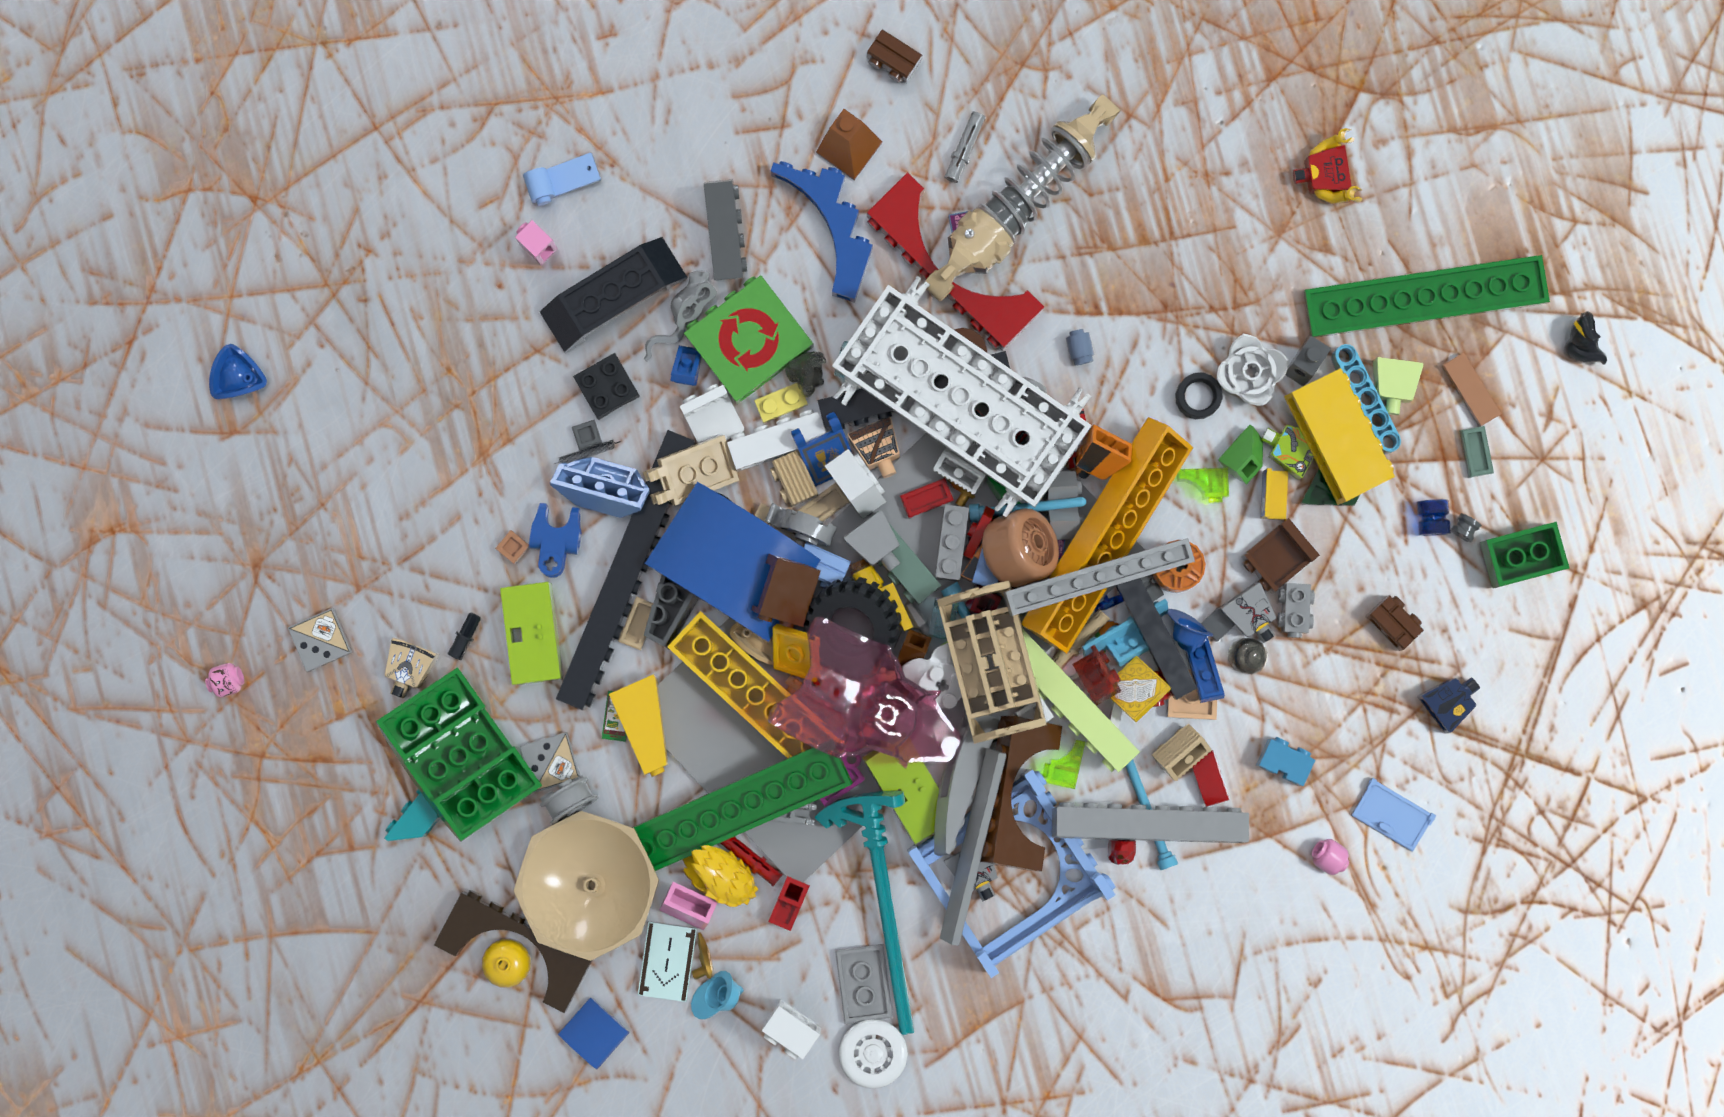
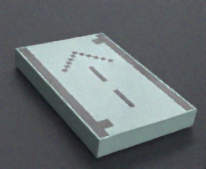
M648 922L638 995L687 1002L697 928Z

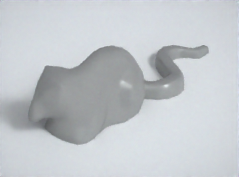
M694 271L689 273L687 286L677 293L671 301V311L677 328L670 336L655 335L647 340L645 344L646 356L644 357L646 362L652 356L651 348L654 344H672L682 339L685 332V323L695 320L702 313L704 306L716 296V289L708 283L709 272Z

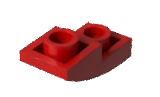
M1211 750L1203 759H1200V762L1193 765L1194 774L1206 807L1229 800L1214 751Z

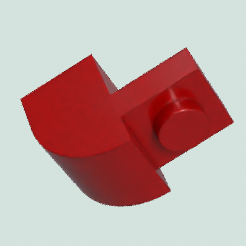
M787 876L768 922L791 931L810 885Z

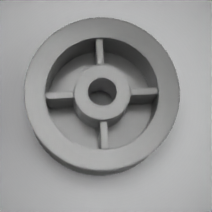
M581 775L573 780L568 779L558 786L559 790L556 792L551 791L540 798L542 801L541 807H546L553 819L551 821L552 825L582 811L599 798L598 795H593L587 786V777Z

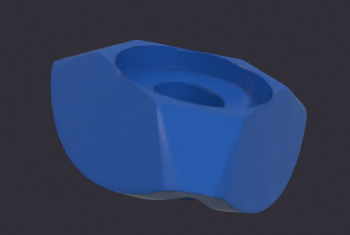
M234 344L225 345L219 351L212 364L209 377L210 394L214 399L244 395L265 387L267 383L265 375L257 364Z

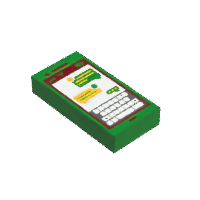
M608 690L601 739L626 742L627 734L609 696L610 693L615 691Z

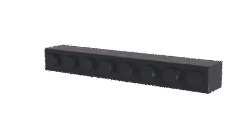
M1006 351L991 354L992 357L1010 368ZM938 375L934 380V385L939 389H943L948 385V378L944 375ZM864 389L856 390L846 406L841 403L846 393L838 400L833 398V396L817 400L825 429L831 428L826 415L835 412L842 429H846L845 424L854 422L855 426L869 423L868 418L875 416L878 417V420L892 417L891 412H894L893 409Z

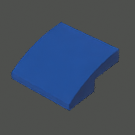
M590 997L558 1035L592 1067L598 1069L630 1032L595 999Z

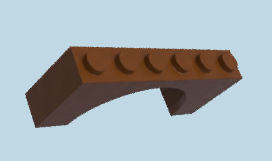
M1001 716L998 729L1033 720L1018 716ZM1047 723L1046 726L1006 735L997 739L995 750L1005 753L1006 759L980 862L1042 872L1045 847L1030 841L1018 827L1012 811V787L1019 769L1031 756L1044 750H1059L1063 726Z

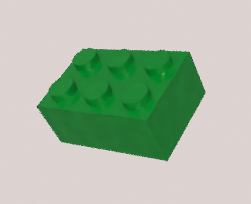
M1557 521L1480 542L1493 589L1570 568Z

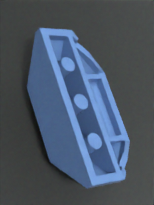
M595 457L575 460L568 464L566 462L560 463L550 481V485L574 505L618 518L641 511L650 492L637 469Z

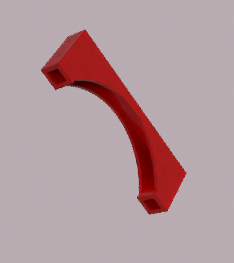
M907 172L867 212V218L869 219L867 223L876 232L880 230L885 235L884 240L892 248L897 246L903 252L901 254L902 258L909 265L914 263L920 269L918 271L920 276L926 280L935 270L939 269L926 251L919 228V201L925 189ZM953 282L954 288L946 296L954 303L952 307L960 315L965 313L971 319L969 323L977 332L982 330L988 336L986 340L993 348L997 349L999 347L1002 351L1044 310V306L1028 290L1024 294L1014 296H991L972 292Z

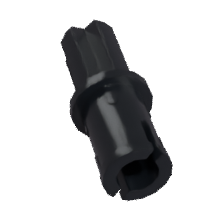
M472 612L468 614L460 632L456 631L455 633L457 636L447 653L448 655L462 661L470 642L474 641L472 636L481 620L479 615Z

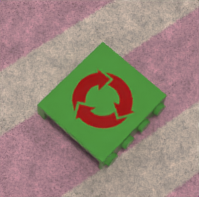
M761 275L757 278L755 276L749 278L743 284V289L739 292L734 290L724 298L726 302L719 307L717 305L712 306L705 312L706 317L700 321L697 319L686 326L687 331L684 332L685 337L689 339L731 394L737 405L814 347V343Z

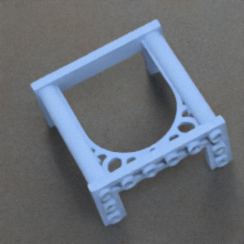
M1030 769L1020 774L1021 778L1013 783L1011 795L1012 809L1015 808L1014 805L1016 803H1019L1018 814L1014 815V818L1017 821L1026 822L1039 828L1048 836L1059 857L1060 876L1054 894L1042 908L984 947L981 946L965 921L962 935L991 978L999 973L995 967L997 964L1091 901L1100 897L1108 901L1115 896L1113 889L1116 886L1108 875L1096 871L1094 867L1098 864L1090 852L1085 854L1081 848L1084 845L1081 839L1061 838L1059 842L1054 841L1051 832L1052 808H1055L1054 805L1057 802L1049 791L1045 793L1044 785L1047 782L1041 773ZM1028 800L1035 801L1037 806L1036 813L1031 818L1026 817L1023 812L1024 805ZM1042 809L1044 810V820L1047 818L1046 824H1041L1038 821ZM971 811L964 816L965 822L957 834L955 848L964 841ZM932 836L917 847L913 845L907 851L947 910L950 897L929 867L930 864L942 857L934 854V836ZM1065 843L1068 848L1061 847V846ZM1068 854L1072 855L1070 859L1077 861L1079 864H1067L1065 856ZM1069 869H1078L1082 872L1083 878L1078 882H1071L1066 878L1065 873ZM1065 884L1071 888H1075L1071 892L1070 889H1068L1066 894H1063L1062 887Z

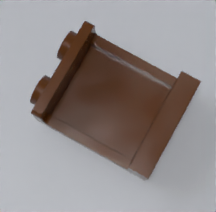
M1288 518L1241 557L1244 560L1242 564L1249 573L1252 574L1254 572L1260 579L1257 582H1260L1264 591L1275 593L1320 555Z
M768 554L766 563L771 565L758 607L753 605L751 610L758 614L757 618L767 622H771L773 618L780 620L779 624L785 627L793 628L794 624L803 627L821 570Z

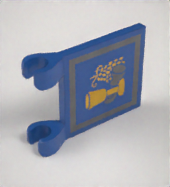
M835 412L826 415L832 431L811 441H805L799 428L791 431V435L815 487L833 479L825 465L848 449L852 453Z

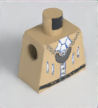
M392 638L385 670V677L395 680L390 694L404 699L409 685L421 688L440 654L400 639Z

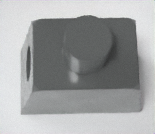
M1309 335L1289 364L1285 375L1301 386H1305L1314 376L1331 348Z

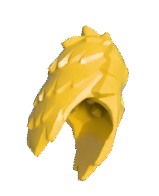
M703 845L701 846L702 850L691 851L692 856L682 859L686 866L683 871L688 879L691 880V884L704 893L706 897L716 900L717 903L725 904L729 907H737L743 903L748 905L750 899L756 897L755 893L758 891V888L755 886L750 868L748 866L745 867L742 859L737 860L732 851L726 852L717 847Z

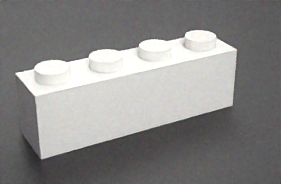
M813 410L802 412L799 414L800 418L791 420L790 417L781 419L776 422V426L770 428L767 425L754 429L753 434L747 436L744 433L732 436V441L727 442L737 472L772 461L798 450L791 435V431L797 428L800 429L806 442L826 434L819 411L815 413Z

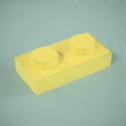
M799 382L754 400L763 423L808 405Z

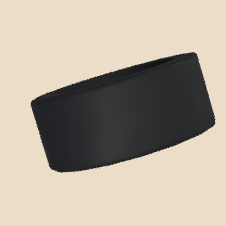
M1200 372L1193 373L1183 379L1177 387L1175 398L1179 410L1186 417L1196 420L1205 419L1213 415L1220 407L1223 395L1219 382L1212 375ZM1194 382L1207 384L1213 392L1212 403L1203 410L1191 408L1185 400L1186 389Z

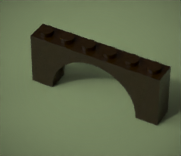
M469 890L468 893L465 891L461 892L434 946L456 957L471 939L483 932L507 930L524 936L538 948L546 963L548 986L543 1003L565 1013L593 960H586L538 943L530 926L525 923L526 919L514 912L512 915L503 912V906L493 901L490 904L482 901L483 896L472 890Z

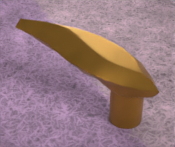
M947 479L954 489L961 492L955 502L957 505L964 507L969 498H975V494H971V491L967 492V489H963V486L959 487V484H955L954 481L951 482L950 479Z
M700 932L697 934L700 952L699 959L702 967L693 970L692 975L695 980L703 976L711 979L713 970L711 955L706 941Z

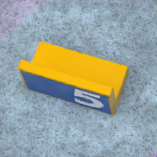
M1267 468L1263 471L1261 519L1286 520L1288 471H1272V468Z

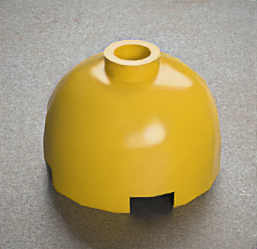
M500 939L493 942L485 950L482 957V970L485 977L492 984L501 988H511L520 984L528 976L531 969V957L527 949L521 942L514 939Z

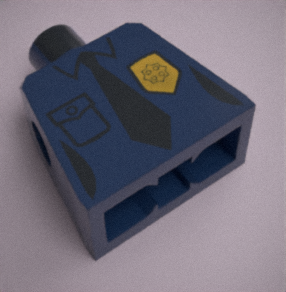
M1472 677L1463 684L1457 678H1451L1421 693L1417 698L1444 733H1451L1476 707V703L1471 698V695L1477 692L1480 686Z

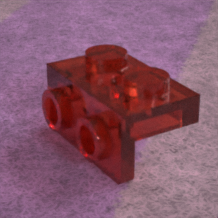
M1093 645L1091 646L1092 653L1072 665L1097 706L1121 692L1117 684L1121 679L1114 668L1109 670L1106 664L1110 660L1104 650L1098 651L1096 646Z

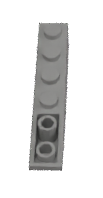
M966 710L949 750L940 783L934 834V854L937 856L950 855L957 843V834L965 822L966 810L973 801L972 794L979 781L986 749L990 748L992 741L995 740L991 739L974 744ZM990 715L975 718L985 733L998 730L1000 720Z

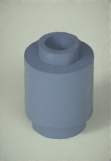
M1083 329L1069 332L1070 336L1066 338L1070 359L1074 361V365L1078 366L1093 362L1092 356L1094 351L1089 332L1084 333Z

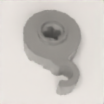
M774 503L771 504L765 522L788 530L795 534L794 537L814 546H817L818 543L830 546L837 530L836 526L830 523L824 525V522L815 516L801 511L796 512L784 509Z

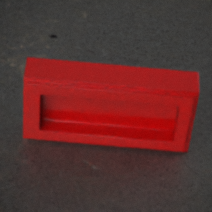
M945 478L900 495L909 519L954 501Z

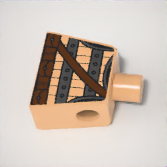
M891 417L881 419L848 433L850 443L869 470L879 467L883 478L896 474L892 461L899 459L900 454Z

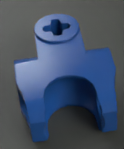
M540 503L531 526L529 548L540 550L538 561L540 571L547 577L556 578L565 569L566 555H578L582 536L580 524L581 510L580 508L572 507L567 524L561 528H555L550 526L548 522V505ZM551 559H554V562L558 565L550 571L546 563H550Z

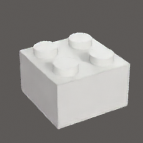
M848 449L825 465L862 519L886 503L881 495L885 492L859 454L853 456Z

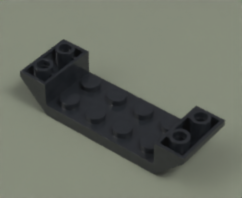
M663 237L635 247L558 294L540 311V314L564 353L584 342V337L662 289L666 288L669 290L688 277Z

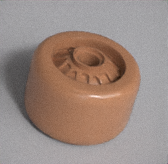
M1028 508L1010 512L1007 517L1002 515L993 519L984 530L982 538L984 559L991 573L1000 582L1010 581L1011 587H1021L1042 580L1051 575L1055 570L1059 558L1057 537L1048 520L1039 512Z

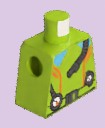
M1286 425L1279 434L1267 428L1261 440L1273 446L1268 457L1297 480L1302 479L1314 456L1301 430Z

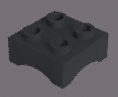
M616 353L573 376L598 420L640 397Z

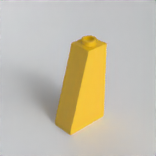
M653 674L609 694L644 775L650 773L651 777L665 772L664 766L668 765L658 681L656 675Z

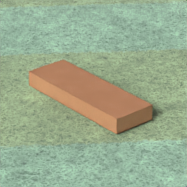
M1464 353L1442 365L1479 427L1502 414Z

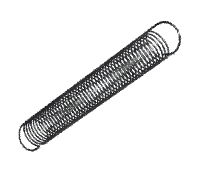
M612 439V440L608 441L607 443H606V442H603V443L600 444V445L597 444V445H595V446H593V447L591 446V447H589V448H587V449H582V450H580V451H581L580 453H579L578 451H576V452H574V453H572V454H567V455H565V456H566L565 458H564L563 456H561V457H559V462L562 463V462H563L564 460H566L569 456H571L567 461H565V462L567 463L572 457H574L576 454H578L575 458H573V459L570 461V462H572V461H573L574 459H576L580 454H582V455L577 459V460H579L583 455H585L587 452H589L585 457L582 458V459H584V458H586L590 453H592L595 449H597L593 454H591V455L589 456V457H591V456L594 455L598 450H600L603 446H605V447H604L601 451H599L597 454H599V453L602 452L606 447H608L610 444H612L609 448H607V449L604 451V452H606L608 449H610V448L614 445V443H613L614 441H613V439Z

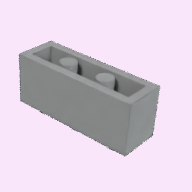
M944 506L935 572L936 579L955 582L960 580L969 513L968 507Z

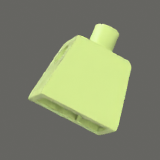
M1381 357L1373 360L1374 387L1381 400H1386V410L1389 415H1400L1401 402L1410 403L1413 401L1423 369V363Z

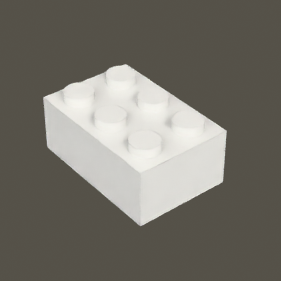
M780 1000L764 1023L762 1031L765 1033L764 1038L774 1045L780 1043L785 1047L784 1052L794 1059H797L798 1056L804 1059L820 1036L821 1027L783 1000Z

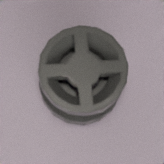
M1461 513L1458 517L1457 525L1451 528V532L1467 542H1472L1475 531L1479 530L1482 525L1472 517Z

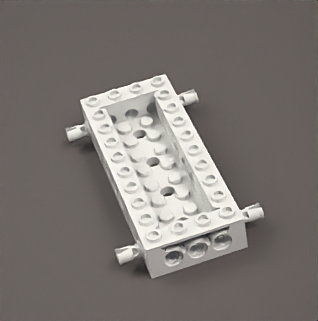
M916 276V279L905 294H901L888 285L832 365L846 379L833 398L838 400L846 392L841 402L846 406L857 388L864 389L1004 486L1007 492L994 510L998 512L1005 504H1008L1003 516L1007 517L1018 500H1024L1035 508L1090 430L1092 425L1080 418L1079 413L1092 396L1087 394L1078 402L1083 391L1081 388H1078L1067 406H1063L918 306L917 302L927 287L930 286L929 283L925 281L916 290L921 281V278ZM904 347L907 349L908 356L905 360L899 361L894 358L896 348ZM938 375H944L948 378V385L943 389H939L934 385V380ZM979 403H985L989 407V412L984 417H979L975 414V407ZM1020 431H1025L1030 436L1029 442L1025 445H1019L1015 441V436Z

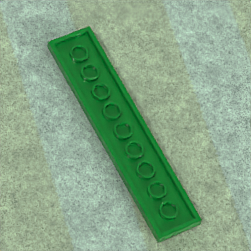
M1542 255L1304 290L1310 335L1313 337L1548 304L1550 302Z
M830 739L632 828L635 829L654 870L657 871L691 856V851L702 850L701 846L703 845L714 846L852 785L853 782L833 739Z

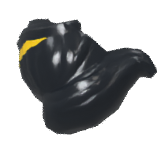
M1589 311L1581 313L1580 317L1572 325L1570 339L1564 347L1565 351L1576 361L1584 363L1601 362L1603 365L1607 363L1606 353L1598 346L1601 336L1595 330L1593 314Z

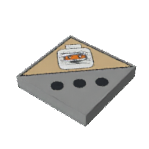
M334 608L288 627L306 672L353 653Z
M568 732L520 746L524 761L542 784V787L534 793L559 786L568 779L573 780L580 776Z

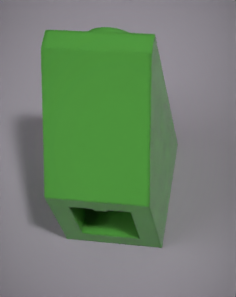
M1249 425L1218 459L1229 474L1246 485L1263 467L1262 437L1252 425Z

